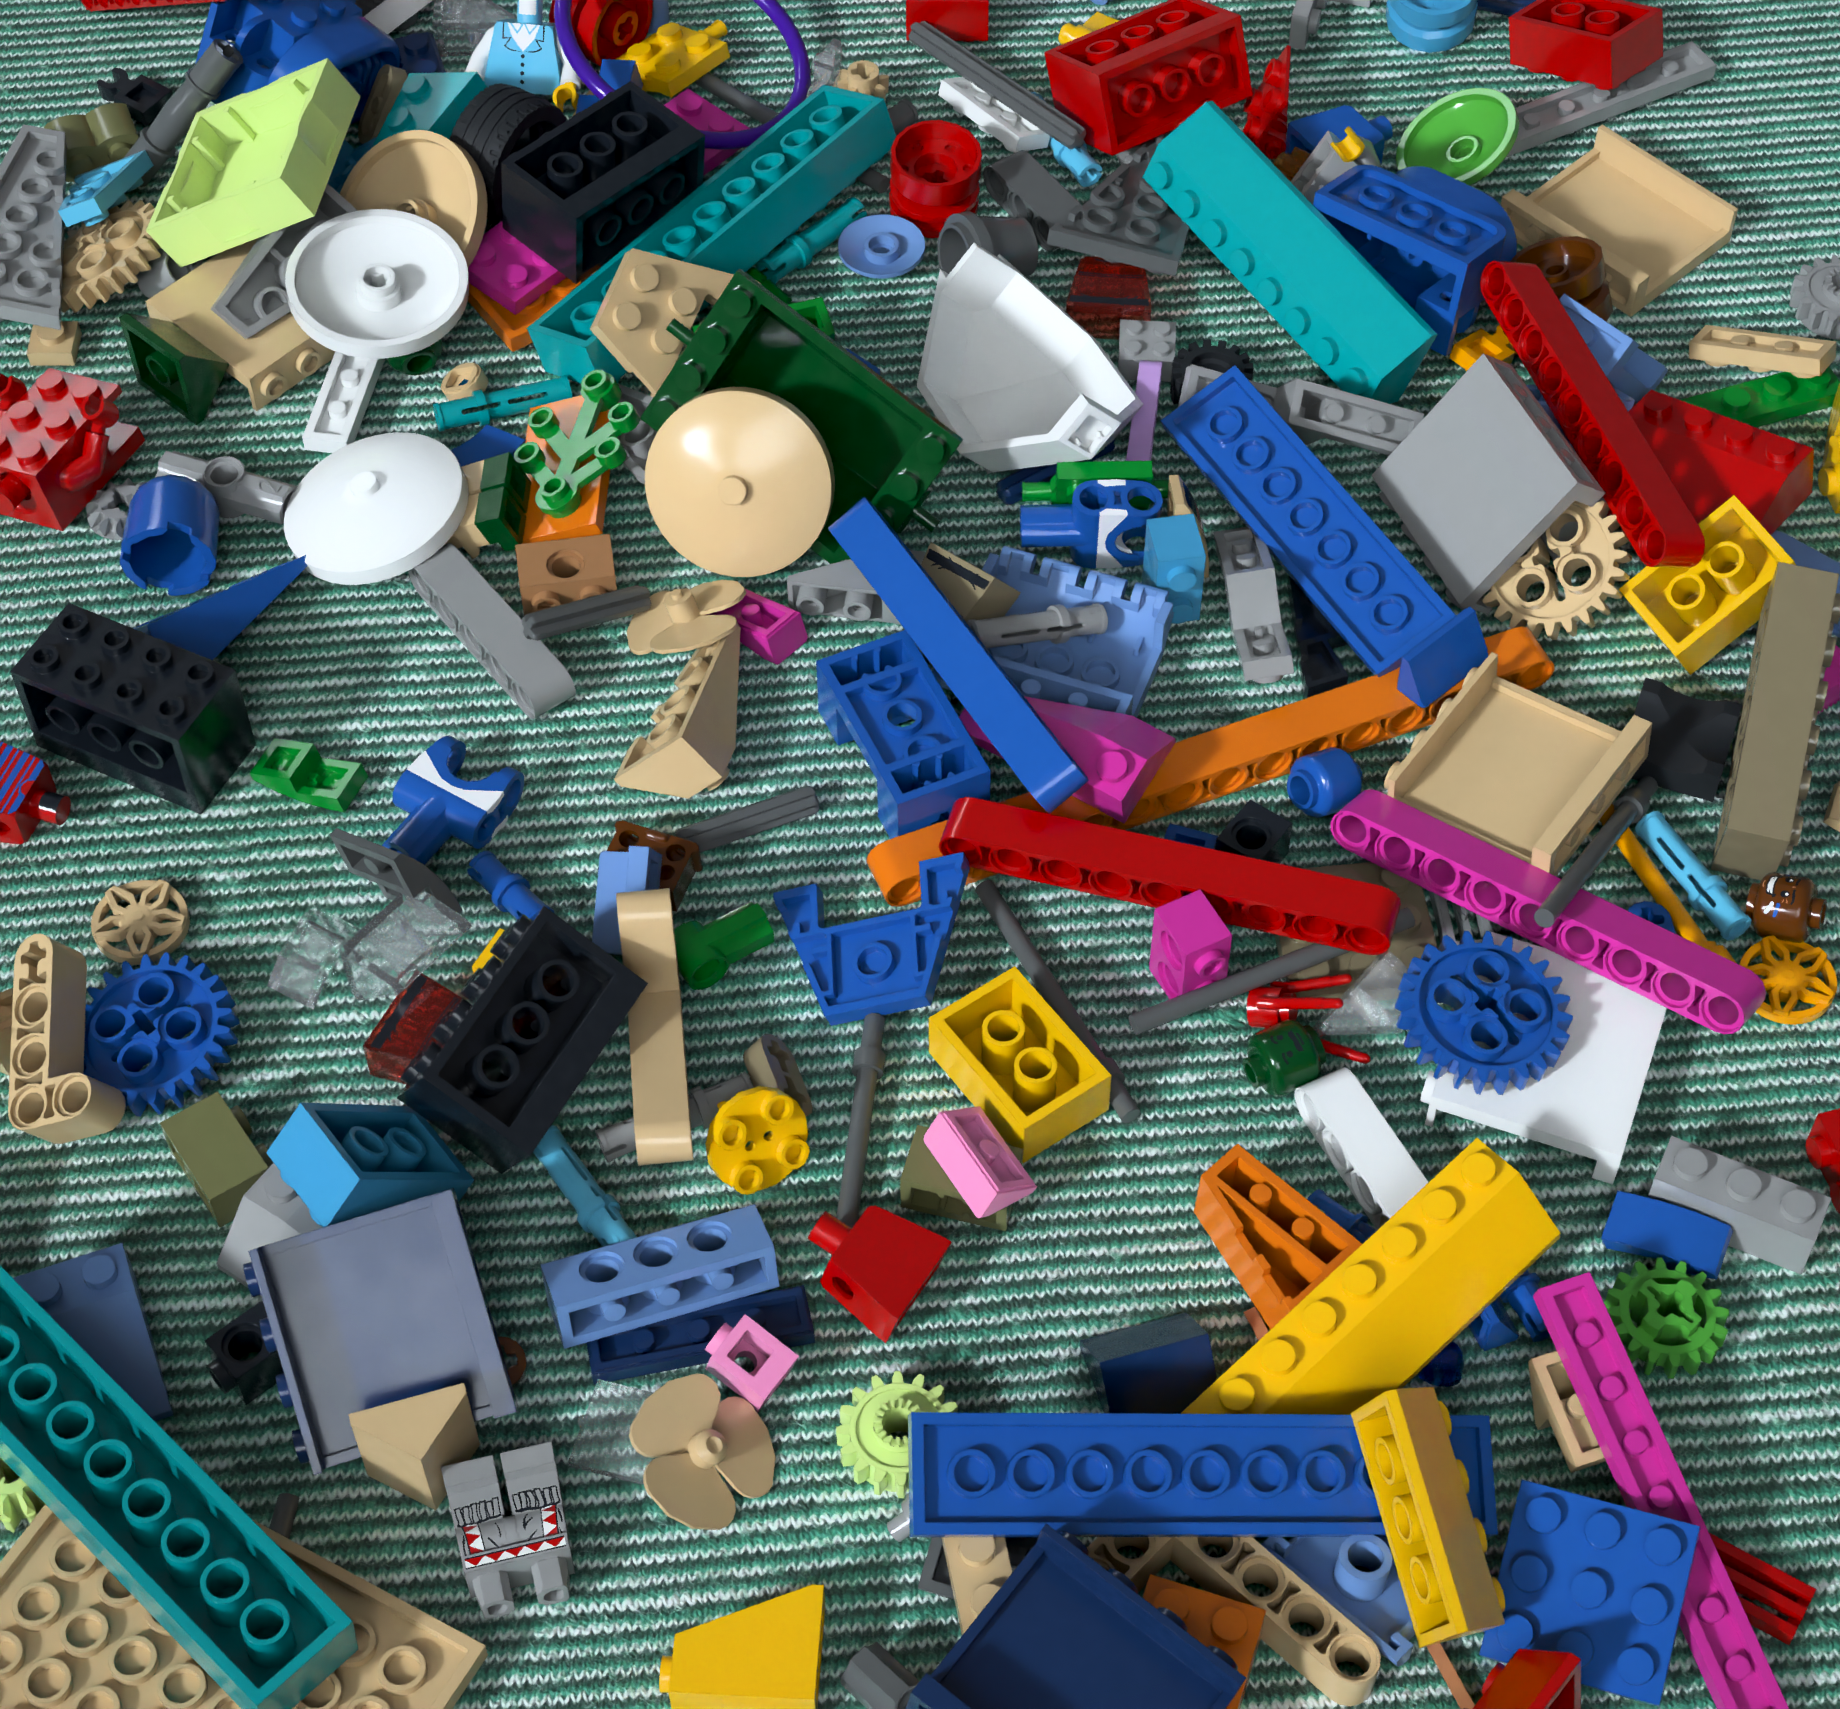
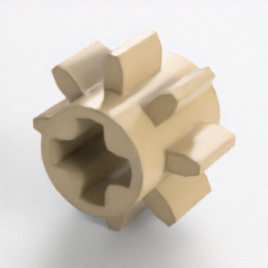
M860 60L850 64L848 70H841L840 81H837V88L883 98L886 101V93H888L889 76L879 75L878 65L873 62Z

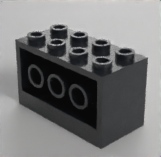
M630 81L614 92L608 93L603 99L587 109L576 113L571 119L552 131L544 133L539 139L520 151L512 153L501 162L503 229L577 284L600 269L703 184L705 135Z
M71 603L66 605L10 671L38 747L198 814H202L256 746L235 669Z
M545 906L531 918L522 914L512 927L508 926L490 950L495 956H492L482 969L479 967L461 990L460 994L466 997L467 1000L462 998L452 1011L449 1009L431 1032L430 1036L437 1040V1042L431 1041L422 1053L418 1052L400 1076V1079L407 1084L397 1099L501 1174L533 1153L648 984Z

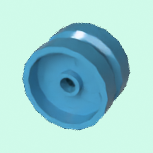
M1387 0L1385 16L1388 29L1398 42L1412 50L1428 53L1447 51L1463 43L1473 31L1478 3L1477 0Z

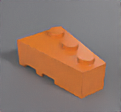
M1236 1144L1200 1177L1194 1213L1270 1330L1362 1245L1360 1241L1239 1144Z

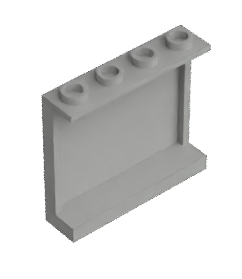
M1484 353L1371 475L1382 491L1379 494L1381 500L1391 510L1395 511L1403 521L1401 525L1402 531L1410 540L1417 543L1424 552L1423 561L1434 574L1440 576L1447 586L1445 593L1448 599L1462 610L1471 607L1475 611L1489 614L1493 609L1483 603V595L1574 501L1593 507L1605 494L1604 490L1512 365Z

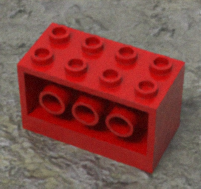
M1168 0L1044 52L1054 108L1085 128L1087 134L1083 140L1086 144L1112 156L1176 129L1205 102L1213 101L1220 109H1223L1253 96L1241 15L1202 0Z

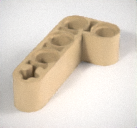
M33 934L20 944L14 960L8 1098L9 1121L18 1130L53 1144H63L107 1133L120 1123L124 1116L126 1104L125 1097L120 1090L83 1074L87 979L86 959L82 953L44 934Z

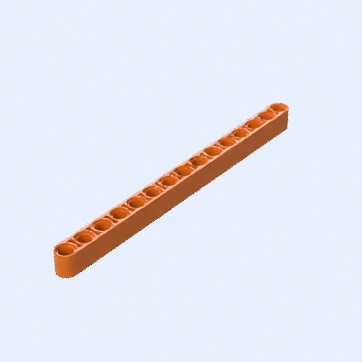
M1516 627L1484 638L1488 649V656L1491 652L1498 654V677L1531 691L1544 684L1552 676L1555 670L1554 663L1528 627ZM1399 667L1381 677L1373 675L1178 741L1170 750L1125 824L1073 796H1070L1050 814L1126 830L1289 774L1294 762L1304 755L1330 747L1340 748L1350 753L1432 725L1436 721L1437 714L1447 698L1454 699L1462 689L1464 679L1428 707L1421 708L1397 690ZM1030 792L998 802L1049 814ZM948 820L886 840L870 851L866 862L887 904L900 907L921 900L919 861L943 856L938 846ZM970 867L965 885L999 873Z

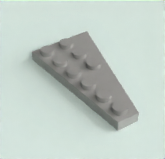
M23 124L0 164V318L61 330L64 221L58 210L65 198L67 143L65 132Z

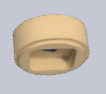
M463 363L446 374L441 384V390L449 401L472 396V391L481 389L484 392L488 386V378L478 364Z

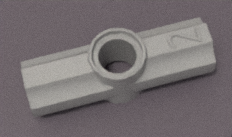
M165 451L158 461V470L155 476L171 474L186 476L198 481L213 494L219 506L220 517L236 518L247 514L279 524L284 523L287 504L291 495L298 487L247 472L242 462L234 457L222 456L208 461L177 451Z

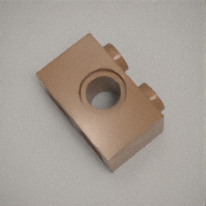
M610 534L515 545L524 616L532 612L617 590Z

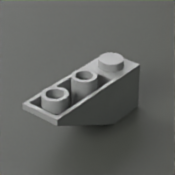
M910 550L919 563L922 564L926 552ZM851 559L788 576L789 608L811 616L825 615L850 618L856 621L869 620L901 625Z

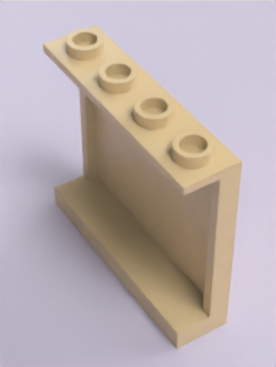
M1604 125L1598 127L1592 150L1526 197L1512 189L1502 196L1501 206L1505 209L1513 223L1517 244L1524 248L1539 241L1570 236L1591 239L1601 246L1606 269L1605 280L1609 284L1612 305L1630 317L1730 242L1738 208Z
M258 238L218 253L145 301L150 318L172 322L228 362L229 366L226 372L248 388L252 407L256 411L279 398L284 392L315 373L319 368L331 361L335 354V351L326 348L307 335L298 325L291 311L245 339L211 310V307Z
M1491 652L1479 668L1473 667L1468 672L1462 689L1454 699L1447 698L1444 701L1432 726L1428 730L1422 729L1417 734L1412 743L1411 750L1402 762L1396 761L1390 767L1385 777L1384 788L1388 790V796L1557 876L1648 757L1652 722L1634 715L1624 729L1619 731L1498 677V654Z

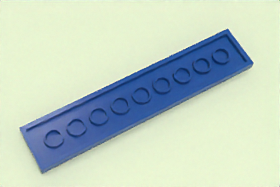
M911 1412L908 1415L910 1537H1038L1045 1524H1048L1058 1533L1065 1531L1075 1537H1349L1351 1535L1387 1537L1351 1415ZM1450 1415L1452 1432L1449 1439L1455 1459L1462 1461L1468 1474L1469 1492L1466 1495L1473 1518L1479 1519L1485 1530L1486 1537L1497 1535L1489 1415Z

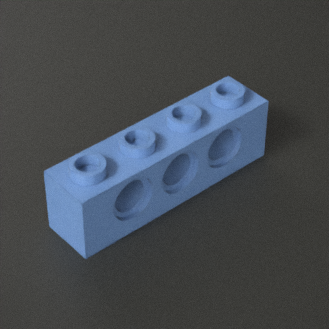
M755 1204L541 1264L548 1306L564 1349L780 1287L774 1244Z

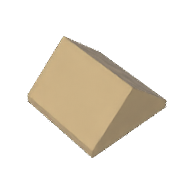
M464 1383L349 1414L351 1427L367 1475L434 1510H437L447 1495L441 1467L470 1460L480 1445Z

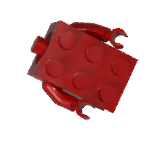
M48 368L27 390L25 384L20 379L12 375L8 378L0 373L1 515L64 531L86 507L87 503L96 496L97 490H101L145 441L138 426L117 421L119 419V410L113 402L122 393L120 385Z

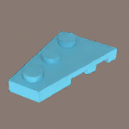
M146 150L75 176L74 181L76 184L70 186L69 192L71 194L64 198L58 210L66 227L82 221L86 226L99 223L110 215L107 209L113 208L127 199L125 193L142 185L144 181L141 177L154 166Z

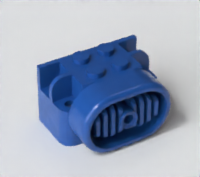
M226 0L211 2L196 63L214 39L227 41L242 55L243 63L223 87L218 99L211 100L214 104H218L242 93L260 89L285 75L328 58L361 96L351 120V125L360 121L370 91L382 66L388 64L400 67V50L393 39L362 16V9L355 4L356 0Z
M1357 165L1315 192L1314 207L1438 334L1430 349L1444 356L1449 355L1452 350L1455 333H1462L1474 324L1479 305L1485 300L1480 286L1481 275L1485 266L1491 261L1509 262L1516 255V233L1505 209L1487 193L1440 171L1424 166L1407 167L1394 174L1374 165Z

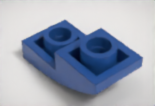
M1617 1191L1601 1240L1606 1249L1655 1259L1663 1258L1667 1269L1674 1271L1678 1263L1683 1261L1686 1263V1274L1696 1275L1704 1272L1707 1275L1706 1278L1717 1280L1733 1230L1730 1225L1695 1211L1660 1200Z

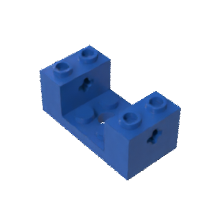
M906 630L816 661L818 711L837 745L855 740L876 777L878 818L890 839L948 820L953 804L959 798L972 797L990 801L991 770ZM911 719L915 721L909 726H895Z

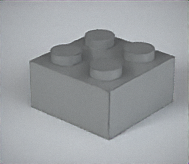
M1120 319L1118 370L1125 380H1137L1140 360L1163 362L1161 381L1171 382L1172 362L1175 357L1176 322Z

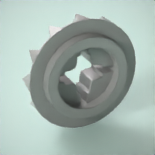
M128 477L122 485L116 486L109 481L106 491L97 490L93 501L86 505L87 520L91 529L101 537L111 540H122L127 516L116 505L122 502L129 507L132 497L146 481L135 485Z

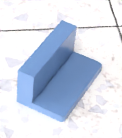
M629 846V852L603 851L600 853L592 942L610 955H622L616 893L659 889L662 855L650 847Z

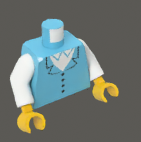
M518 0L517 20L504 19L496 21L495 25L487 30L475 48L465 72H477L487 87L502 83L521 88L532 94L553 95V102L562 112L564 111L563 105L565 101L572 98L571 103L576 111L579 98L577 91L581 88V79L571 67L562 50L555 23L542 22L543 0Z

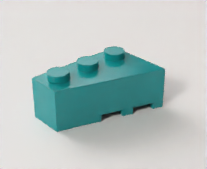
M477 72L409 73L372 147L394 134L410 130L431 131L449 139L464 108L487 85Z

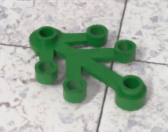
M593 370L586 374L581 381V395L584 398V402L569 439L559 428L560 422L551 408H538L528 418V425L536 437L544 438L561 459L556 474L545 465L546 456L537 443H524L514 453V459L524 473L531 474L540 486L535 496L537 506L543 513L549 514L553 518H564L574 513L581 504V488L608 469L616 468L624 462L627 453L617 437L622 433L632 431L640 422V417L630 402L618 403L621 399L622 391L614 377L603 370ZM609 410V422L592 433L599 413ZM595 454L597 458L578 469L582 461Z

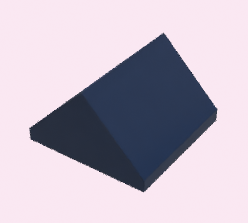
M1186 1312L1080 1340L1079 1346L1103 1413L1181 1414L1217 1380L1209 1335Z

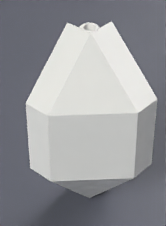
M973 243L949 274L940 269L917 388L937 419L964 439L957 448L961 455L991 472L1057 464V462L1090 460L1118 436L1144 405L1097 340L1002 255L998 254L996 257L976 243Z

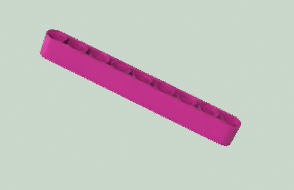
M1373 789L1364 790L1338 811L1331 820L1333 838L1344 849L1715 1032L1733 1034L1739 1031L1765 1000L1766 989L1764 983L1751 970L1583 889L1579 890L1551 927L1544 928L1539 926L1534 919V914L1559 883L1560 878L1380 791Z

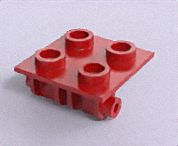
M1289 45L1285 47L1278 59L1272 58L1264 72L1262 83L1258 89L1252 88L1253 96L1246 98L1243 111L1247 113V122L1243 133L1269 159L1279 158L1286 150L1291 46Z

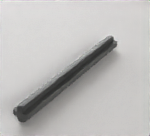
M914 22L911 25L912 31L908 37L913 44L1068 149L1080 148L1084 144L1083 139L1087 134L1084 127L927 22Z

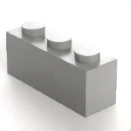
M1671 1136L1648 1194V1198L1677 1205L1730 1225L1733 1233L1728 1246L1798 1274H1802L1832 1199L1674 1136Z

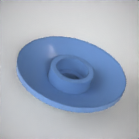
M885 214L870 215L852 222L843 230L838 240V253L846 267L859 275L878 279L893 278L908 273L921 262L925 253V239L920 229L904 218Z

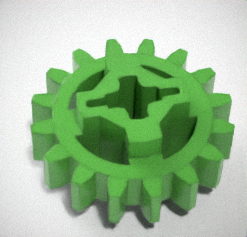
M1663 1258L1656 1259L1652 1270H1648L1640 1261L1635 1262L1630 1275L1623 1272L1617 1275L1614 1286L1609 1288L1604 1301L1623 1345L1627 1348L1626 1352L1630 1361L1633 1362L1637 1358L1645 1361L1644 1374L1647 1375L1654 1371L1655 1366L1664 1367V1372L1668 1379H1674L1679 1366H1683L1691 1376L1696 1374L1701 1361L1708 1364L1714 1361L1719 1349L1718 1347H1722L1728 1332L1724 1325L1729 1316V1310L1723 1307H1716L1722 1295L1721 1290L1710 1289L1706 1291L1703 1284L1707 1275L1701 1272L1693 1278L1686 1275V1263L1683 1261L1678 1263L1675 1271L1667 1269Z

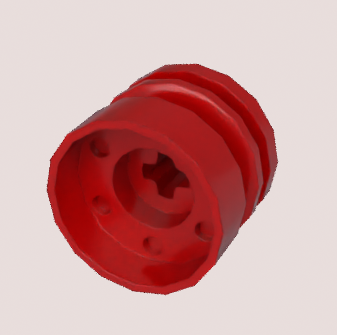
M929 120L906 127L894 140L891 147L890 213L912 222L920 229L924 237L939 238L947 218L952 214L966 211L977 214L982 153L980 143L970 131L956 123L943 120Z

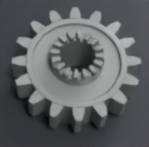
M1832 255L1830 263H1825L1818 257L1814 259L1812 267L1804 264L1801 266L1799 275H1795L1790 291L1791 299L1789 306L1797 308L1795 318L1800 320L1810 331L1825 338L1840 340V259L1837 255Z

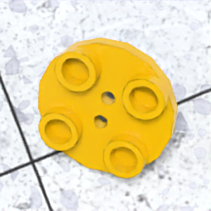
M757 1086L740 1091L730 1100L721 1101L717 1104L719 1111L710 1123L705 1143L707 1159L716 1176L722 1182L733 1187L737 1192L750 1195L756 1191L774 1186L794 1169L803 1166L807 1161L810 1149L807 1144L808 1129L806 1115L798 1102L778 1088ZM769 1131L768 1135L764 1137V1134Z

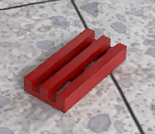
M1709 1533L1735 1591L1753 1601L1757 1599L1789 1616L1788 1620L1785 1621L1738 1596L1750 1624L1790 1645L1817 1589Z

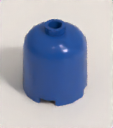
M170 474L155 477L141 485L130 502L121 543L120 565L125 575L143 589H147L148 584L159 588H168L169 596L191 594L207 586L210 582V575L216 568L220 517L219 506L213 494L198 481L179 475Z

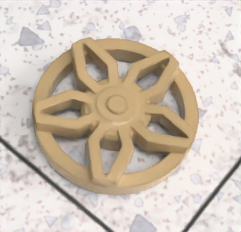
M160 879L158 881L139 880L123 884L119 887L114 885L105 892V896L93 912L91 932L97 947L109 959L118 963L127 961L130 965H141L142 957L145 954H148L151 960L155 962L160 960L165 952L170 954L177 949L188 933L190 916L184 898L170 883ZM141 894L140 902H137L134 895ZM157 894L159 895L158 899L153 904L149 903V901L153 897H155ZM169 899L176 904L180 913L166 908ZM121 900H124L128 902L130 905L123 908L119 906L117 903ZM111 909L113 915L104 919L108 911ZM163 920H169V921H173V922L163 923L162 921H163ZM113 927H119L116 930H109ZM172 934L163 943L152 948L158 935ZM126 939L130 952L119 950L107 942H121ZM136 944H142L140 951H138Z

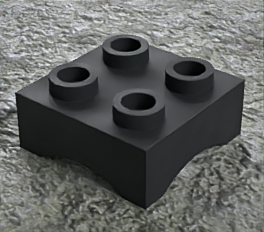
M1645 677L1634 715L1652 722L1648 757L1631 779L1639 781L1643 776H1651L1657 781L1658 787L1713 802L1742 704L1728 700L1708 701L1692 698L1674 691L1663 682Z

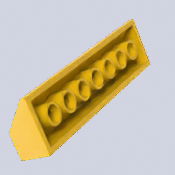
M1476 1138L1181 1414L1351 1415L1353 1411L1383 1392L1403 1388L1474 1321L1485 1308L1495 1301L1559 1240L1561 1233L1521 1174L1480 1139Z

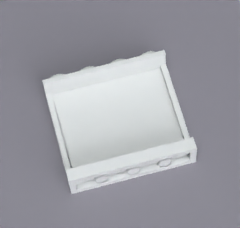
M1491 932L1494 945L1501 946L1507 936ZM1513 938L1512 951L1519 953L1528 946L1532 947L1529 961L1536 964L1540 961L1548 960L1550 963L1544 976L1546 978H1562L1563 981L1556 994L1568 995L1571 999L1565 1010L1566 1013L1573 1016V1020L1567 1030L1570 1037L1563 1051H1561V1055L1554 1068L1548 1066L1540 1081L1530 1076L1525 1088L1521 1091L1509 1080L1504 1094L1498 1095L1492 1082H1486L1479 1095L1475 1093L1473 1080L1465 1079L1459 1089H1455L1453 1086L1454 1074L1447 1072L1442 1077L1435 1079L1433 1077L1434 1072L1429 1071L1420 1099L1421 1102L1429 1104L1425 1125L1433 1127L1437 1112L1440 1110L1597 1160L1592 1175L1593 1179L1613 1185L1667 1008L1553 951ZM1477 976L1484 982L1492 983L1487 977ZM1513 1013L1518 1019L1529 1021L1524 1015ZM1474 1041L1480 1048L1491 1049L1483 1042Z

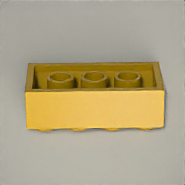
M1434 1387L1399 1388L1383 1392L1353 1411L1351 1416L1419 1648L1484 1632L1504 1625L1505 1621L1502 1615L1505 1611L1504 1593L1498 1580L1495 1577H1491L1484 1555L1487 1551L1485 1530L1479 1519L1473 1518L1466 1495L1469 1492V1478L1462 1461L1455 1459L1449 1439L1452 1432V1423L1447 1407L1442 1401H1438Z

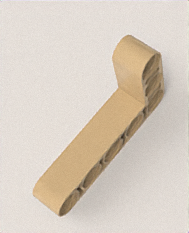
M670 888L616 893L623 965L648 983L628 1012L634 1131L638 1166L692 1161L693 1145L682 1000Z
M1097 1537L1087 1547L1090 1558L1107 1571L1115 1569L1126 1575L1135 1584L1138 1592L1147 1584L1150 1574L1156 1575L1171 1560L1205 1591L1265 1609L1266 1614L1260 1639L1330 1700L1339 1705L1355 1706L1363 1703L1371 1695L1380 1668L1381 1656L1377 1645L1369 1636L1253 1537ZM1207 1545H1216L1223 1548L1227 1555L1219 1558L1209 1557L1202 1552L1201 1548ZM1133 1546L1140 1549L1144 1555L1140 1558L1129 1559L1120 1555L1117 1550L1121 1547ZM1252 1583L1263 1584L1271 1590L1272 1594L1264 1597L1254 1596L1247 1591L1245 1586ZM1297 1622H1305L1312 1625L1318 1633L1309 1637L1301 1636L1294 1632L1290 1625ZM1344 1661L1353 1662L1361 1667L1364 1674L1357 1677L1347 1676L1336 1665Z

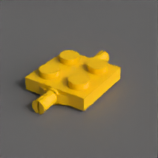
M719 19L715 20L714 23L705 29L698 31L670 22L660 26L657 32L642 42L630 46L627 52L615 60H635L643 82L642 90L645 92H658L672 98L730 58L727 43L718 40L727 35L728 30L726 25L721 20L719 21Z

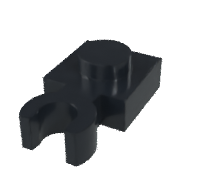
M113 68L111 70L115 83H106L101 79L97 81L99 94L104 100L114 101V103H125L131 118L145 126L155 120L165 103L173 95L171 89L142 74L135 80H130L127 72L121 68Z

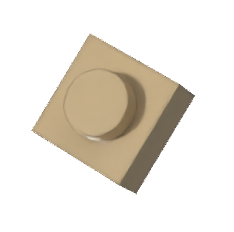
M61 321V330L33 325L27 349L30 365L75 366L82 336L79 322Z

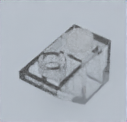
M314 905L300 918L280 951L267 986L314 1010L356 939L360 928Z

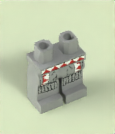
M552 1441L500 1453L512 1511L511 1516H506L493 1455L441 1467L471 1598L476 1597L485 1619L489 1620L509 1615L514 1611L515 1606L511 1589L534 1583L539 1604L551 1605L567 1601L570 1598V1574H575Z

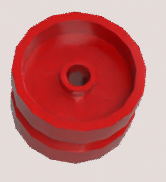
M552 0L549 12V22L555 23V0ZM572 0V25L575 37L585 57L601 67L602 59H617L627 52L630 46L642 42L650 27L653 1Z

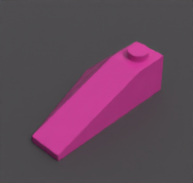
M1024 696L1089 779L1087 783L1071 796L1125 824L1176 743V739L1132 715ZM964 708L959 718L973 742L1004 759Z

